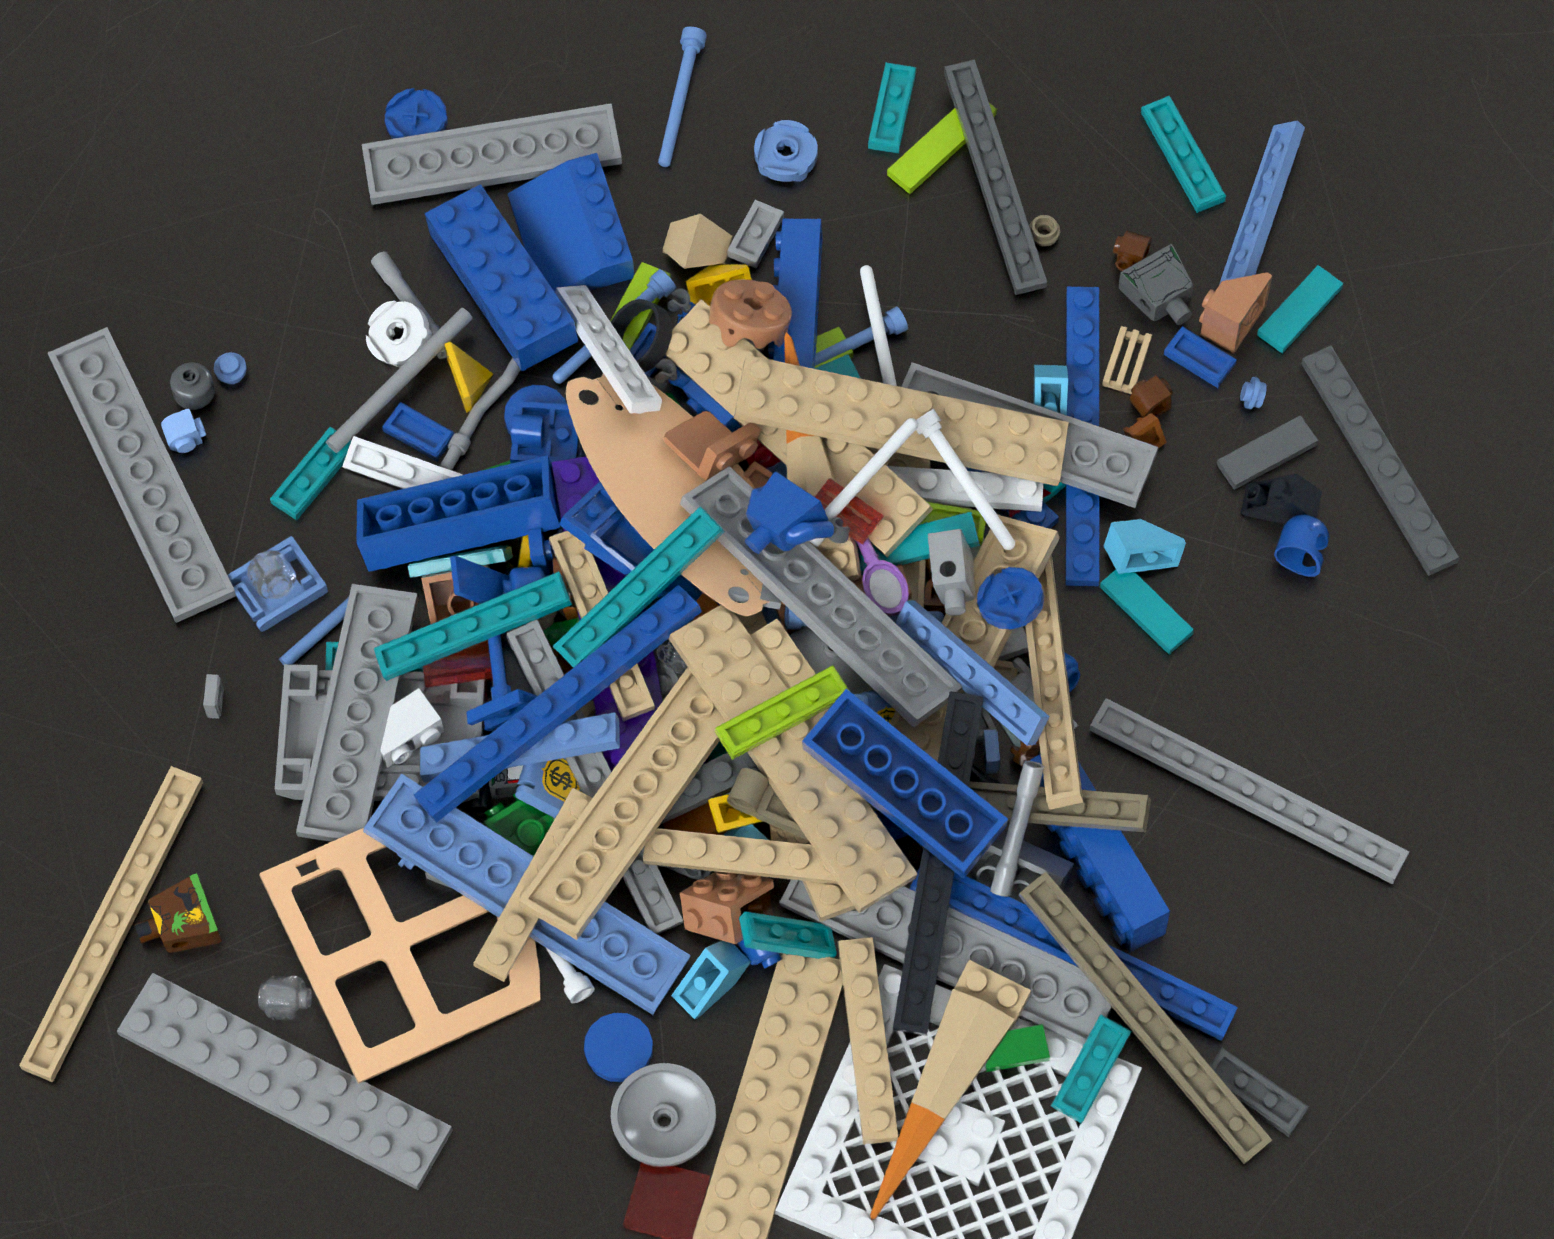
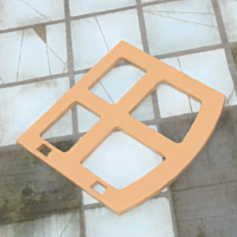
M364 828L259 874L358 1084L540 1002V971L535 940L529 937L509 972V986L448 1014L440 1013L410 952V948L417 943L489 911L463 895L407 921L397 922L366 860L368 855L386 848V846L364 833ZM316 859L319 869L301 877L296 867ZM333 870H340L365 918L371 935L362 941L325 956L320 953L294 899L292 889ZM384 961L411 1014L415 1028L373 1048H367L362 1042L335 982L337 979L370 964Z

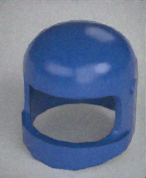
M1296 515L1289 519L1283 527L1275 549L1274 556L1282 566L1297 574L1307 577L1317 576L1324 561L1322 554L1318 550H1323L1328 546L1330 537L1326 525L1321 520L1310 515ZM1306 552L1315 560V566L1306 567L1303 565L1302 561Z

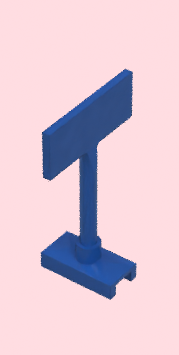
M456 555L450 557L455 595L479 604L503 595V580H509L508 575ZM501 635L488 639L494 685L491 688L492 701L466 711L469 725H475L484 721L485 730L487 731L500 727L537 697V695L520 689L511 692V686L507 685Z

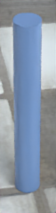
M349 597L279 658L280 662L283 665L294 664L337 626L345 617Z

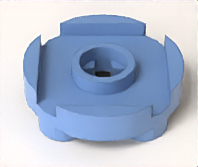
M781 120L773 123V127L768 128L766 131L764 128L758 134L754 145L755 161L759 172L763 176H768L773 180L782 182H800L807 178L808 173L816 164L818 157L817 141L809 133V129L805 125L796 121ZM785 146H789L793 154L783 156L777 151L783 150Z

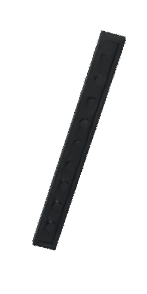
M950 691L938 763L969 787L983 697ZM924 847L893 1030L927 1036L954 871Z

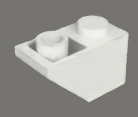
M419 688L390 706L380 750L387 768L394 763L401 764L410 758L413 751L422 745L428 746L439 739L441 733L444 732L441 718Z

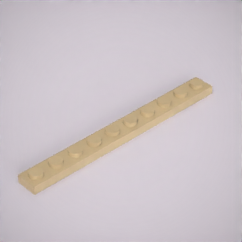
M1052 554L1039 578L1045 596L1043 609L1033 621L1025 625L1034 702L1050 716L1039 737L1041 760L1044 766L1043 777L1046 802L1049 810L1083 803Z
M173 766L170 767L19 1065L22 1070L48 1081H54L203 785L201 777Z

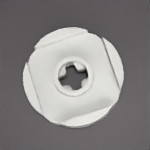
M389 301L379 306L371 315L368 322L370 326L369 336L366 335V342L369 350L377 359L396 367H402L432 337V332L429 329L428 319L420 308L405 301ZM396 326L401 329L404 328L402 337L393 340L392 337L395 335L393 329Z

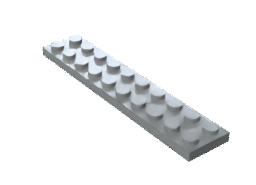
M108 327L48 352L53 367L175 623L235 597V590Z
M730 466L682 496L680 505L690 515L701 506L725 531L717 540L911 726H917L948 703L950 691L961 692L963 687L809 541L795 546L790 551H783L771 542L759 554L752 551L745 543V539L754 531L746 515L753 488Z
M790 880L779 902L780 906L816 923L824 924L833 931L850 939L873 937L874 950L904 964L915 891L903 886L860 913L857 909L820 922L803 881ZM950 907L948 908L937 973L938 980L955 987L966 964L971 960L1031 990V995L1019 1018L1035 1025L1043 1024L1045 1029L1082 1046L1100 1014L1108 1017L1112 1006L1079 967Z
M154 973L151 974L117 1030L119 1036L417 1190L421 1187L453 1131L452 1126L366 1082L358 1084L355 1076Z

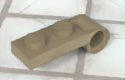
M742 768L727 798V802L733 808L756 817V819L807 839L770 786L769 780L758 771Z

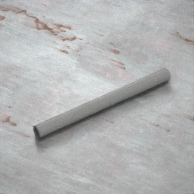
M460 308L326 441L327 445L334 452L338 453L353 436L445 347L444 343L450 342L473 319L471 314L466 309Z

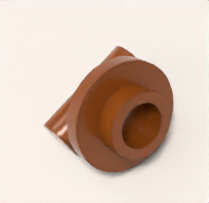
M1039 739L1036 745L1027 746L1020 741L1021 747L1012 746L1010 752L1015 755L1013 761L1023 766L1024 761H1030V759L1036 757L1040 750Z

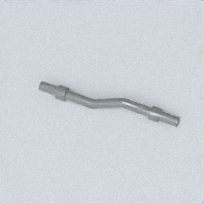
M513 357L503 375L474 404L460 431L452 436L448 443L449 450L440 467L452 471L460 455H464L471 444L469 439L485 411L514 382L520 368Z

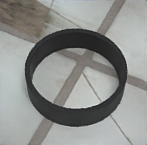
M637 299L625 304L616 313L611 324L621 339H623L626 328L633 318L642 311L653 309L657 321L656 334L648 351L637 360L643 372H647L654 368L666 354L672 338V322L669 314L662 307L644 299Z

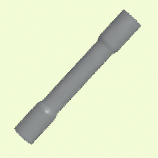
M386 251L376 254L372 258L371 264L383 281L390 286L400 302H409L424 312L433 336L440 329V326L433 321L406 283L401 271ZM445 347L437 354L439 359L447 357Z
M1024 761L1001 858L997 862L990 891L999 896L1008 897L1011 894L1017 872V861L1030 812L1042 778L1044 766L1034 761Z

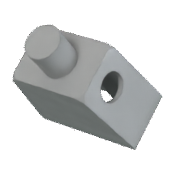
M961 529L928 534L933 587L941 603L945 604L946 614L952 616L961 615L966 611L965 602L975 599L973 554Z

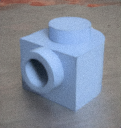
M189 408L174 413L161 422L169 449L179 453L193 450L196 445L203 443L201 437L206 436L200 417L194 419Z

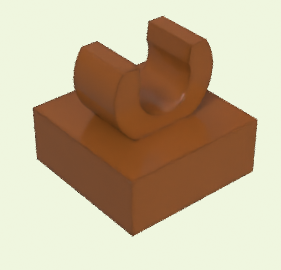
M1151 413L1144 418H1137V423L1130 428H1123L1125 436L1157 446L1158 448L1167 443L1159 419Z

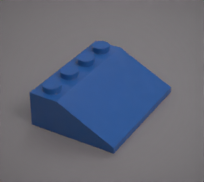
M597 153L565 161L507 193L524 248L554 292H556L557 287L586 285L590 291L633 279V259Z

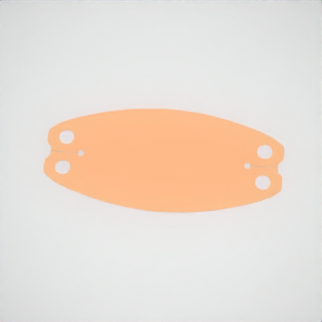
M604 373L602 377L593 380L581 377L568 381L566 400L569 413L589 463L620 512L653 549L657 548L690 516L680 505L682 496L705 482L699 474L663 441L666 432L693 417L654 385L653 387L662 399L660 411L630 414ZM582 390L593 391L597 394L599 401L595 405H587L579 399V393ZM616 404L621 405L623 410H617L615 408ZM738 463L731 467L742 479H744L753 489H755L750 479H746L743 476L744 471L738 465ZM718 540L681 573L687 580L720 605L743 616L755 615L762 611L764 604L770 602L760 599L763 583ZM746 569L749 573L748 575H743L740 570ZM732 587H741L748 592L749 599L745 603H737L730 598L728 591Z

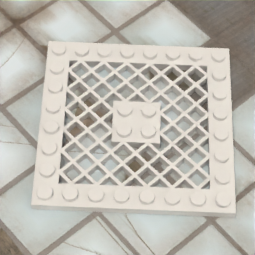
M884 964L878 977L886 1045L888 1046L894 1033L893 1023L902 971ZM935 985L930 1023L940 1025L952 991ZM1018 1018L1011 1030L1036 1025ZM1044 1028L1050 1061L1035 1063L1034 1065L1039 1067L1026 1071L1024 1066H1019L1017 1069L1020 1074L1003 1080L999 1070L992 1071L997 1083L982 1089L975 1078L971 1083L974 1092L960 1098L916 1160V1162L921 1164L912 1167L903 1180H906L911 1194L894 1200L892 1195L876 1219L871 1220L870 1214L872 1209L866 1195L880 1189L884 1174L879 1163L891 1159L897 1141L890 1142L892 1150L877 1156L872 1145L865 1144L869 1159L856 1164L851 1162L847 1150L862 1145L863 1141L851 1045L849 1043L777 1205L775 1215L833 1239H965L963 1235L978 1229L981 1230L984 1239H992L987 1226L1004 1220L1010 1235L999 1239H1022L1034 1234L1033 1239H1072L1142 1067L1117 1058L1079 1128L1074 1119L1060 1111L1045 1115L1040 1101L1057 1095L1063 1084H1058L1054 1073L1066 1077L1082 1045ZM928 1029L927 1036L921 1035L908 1041L902 1031H896L900 1044L887 1048L888 1057L905 1052L910 1064L907 1067L893 1071L889 1062L891 1084L896 1093V1097H893L894 1106L900 1104L905 1117L909 1110L906 1101L913 1099L916 1089L902 1093L897 1079L914 1073L917 1083H919L921 1077L920 1070L924 1069L927 1059L916 1063L911 1049L927 1043L931 1050L938 1029L929 1032ZM985 1066L979 1073L986 1071ZM1046 1073L1052 1087L1036 1093L1030 1079ZM1024 1082L1029 1096L1013 1102L1007 1088ZM1001 1091L1007 1105L990 1111L985 1096ZM978 1100L983 1111L965 1104ZM1033 1104L1039 1118L1023 1124L1017 1110ZM1011 1113L1016 1127L1002 1132L1005 1120L997 1117ZM1066 1117L1071 1132L1055 1137L1049 1123ZM905 1119L896 1122L897 1130L902 1129ZM855 1122L860 1136L846 1141ZM1043 1126L1049 1140L1032 1146L1027 1132ZM1020 1135L1026 1149L1009 1155L1004 1141ZM1073 1140L1065 1160L1059 1145ZM998 1145L1003 1158L989 1163L994 1149ZM1053 1148L1059 1163L1042 1169L1036 1154ZM841 1153L847 1167L833 1172ZM1030 1157L1036 1172L1019 1178L1013 1163ZM873 1166L879 1181L862 1187L856 1172ZM1007 1166L1013 1181L996 1187L990 1172ZM936 1170L954 1178L940 1182ZM929 1171L934 1185L917 1191L912 1177ZM1061 1171L1052 1191L1046 1176ZM850 1175L856 1190L839 1196L833 1181ZM984 1175L990 1190L973 1196L969 1184L979 1187ZM1039 1179L1046 1194L1029 1200L1023 1185ZM961 1184L967 1199L950 1205L944 1190ZM826 1185H828L832 1197L823 1193ZM1017 1188L1023 1203L1006 1209L1000 1194ZM938 1193L944 1208L927 1214L921 1199ZM994 1197L1000 1212L983 1218L977 1203ZM860 1198L865 1210L846 1202ZM915 1202L921 1217L904 1223L898 1208ZM1048 1202L1040 1222H1038L1033 1208ZM971 1206L977 1221L960 1227L954 1212ZM892 1211L897 1224L879 1216ZM1026 1211L1032 1226L1016 1232L1010 1217ZM948 1215L954 1230L936 1236L931 1221ZM925 1224L930 1237L911 1229Z

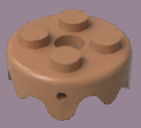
M745 279L732 280L723 283L714 292L710 305L709 323L719 327L722 342L728 347L735 346L743 338L752 340L757 349L765 347L772 341L780 347L785 340L784 336L790 325L792 310L788 300L770 283Z

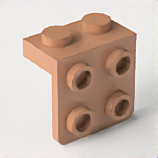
M704 411L666 432L663 441L697 474L707 481L728 466L732 467L750 457L757 449L758 444L756 442L762 429L755 423L750 422L731 432L712 413Z
M714 872L704 879L695 881L692 886L680 892L685 930L737 944L743 940L739 920L741 916L740 908L773 889V879L763 876Z

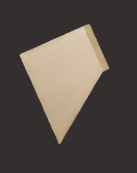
M702 214L694 215L670 223L663 253L668 254L684 269L715 264L725 265L727 250L732 242V235Z

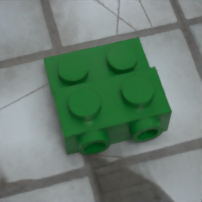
M515 793L513 796L516 801L504 807L502 802L484 812L487 819L480 822L481 824L533 857L555 820L550 815L516 798Z

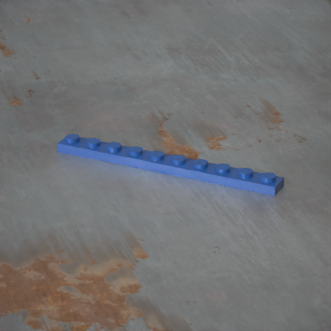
M1067 286V416L1099 426V287ZM1066 484L1065 586H1099V495Z
M680 585L676 586L416 792L414 797L417 802L437 823L665 642L671 633L682 628L702 612L699 604Z
M919 870L917 872L916 879L913 880L910 886V889L915 892L917 887ZM954 872L949 902L950 908L1077 966L1027 905L1009 896L996 895L990 891V887L967 876L963 879ZM1108 945L1167 1015L1221 1041L1223 1040L1238 1007Z

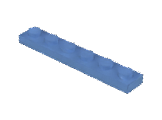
M1298 120L1273 126L1220 283L1225 280L1256 274L1305 129Z
M915 600L906 601L896 624L963 687L962 690L970 695L982 696V707L1027 746L1036 745L1050 716Z
M609 713L564 721L506 768L620 748L619 718L616 713ZM488 735L420 747V777L424 783L433 780Z

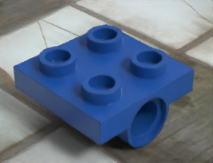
M517 401L511 430V464L547 455L550 462L578 458L579 438L567 404Z

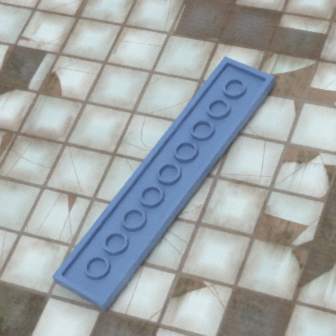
M401 773L365 825L363 832L495 916L500 917L533 856L457 808L453 809L436 823L414 797V794L423 787ZM606 902L603 903L578 940L542 919H539L530 935V938L652 1015L691 956Z

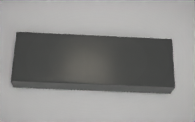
M1300 415L1217 460V466L1235 490L1317 446L1318 439Z
M1221 1048L1210 1064V1067L1246 1109L1287 1137H1290L1309 1110L1308 1105L1224 1048Z

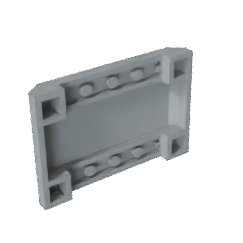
M284 664L275 778L276 795L294 800H303L332 670H319L318 665ZM452 667L451 672H407L401 677L396 702L418 688L421 690L441 718L444 729L439 739L431 745L483 736V721L475 725H469L466 711L485 703L486 670L485 668ZM420 747L413 751L410 758L401 764L394 763L387 768L383 761L374 801H383L401 773L422 787L429 783H424L420 777ZM480 789L462 803L479 798Z

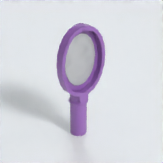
M865 530L856 532L853 536L862 553L864 562L867 564L862 579L865 595L887 616L900 614L905 602L909 598L906 579L895 565L888 561L879 560V555L876 554Z

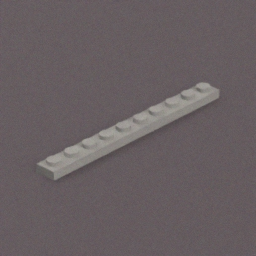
M538 620L506 633V637L534 695L539 696L564 676ZM579 709L565 721L581 719L585 717L581 709ZM602 752L565 758L581 792L593 798L611 773ZM643 847L623 875V879L647 928L659 935L682 924L683 919L657 865L643 864Z
M1107 698L1090 725V731L1391 884L1394 883L1409 855V851Z

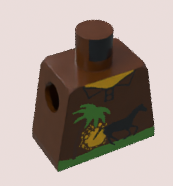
M197 873L150 898L148 903L153 918L134 924L141 944L161 937L168 953L222 942Z

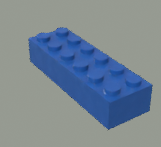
M481 184L425 213L430 236L521 371L578 342L573 318Z
M548 455L357 500V545L369 572L474 547H482L504 540L516 539L528 535V530L541 528L542 532H547L552 529L561 528L559 525L560 510L552 465Z
M845 689L802 740L803 750L963 879L1007 827V817L848 689Z
M1041 754L1030 759V761L1042 764ZM1078 761L1082 790L1096 791ZM1043 774L1039 787H1045ZM1047 825L1048 829L1051 832L1056 831L1062 840L1059 844L1065 857L1068 860L1073 859L1079 868L1077 875L1085 888L1090 887L1096 896L1094 898L1095 906L1103 917L1108 916L1113 925L1111 927L1112 934L1119 945L1125 944L1129 953L1165 935L1170 910L1121 830Z

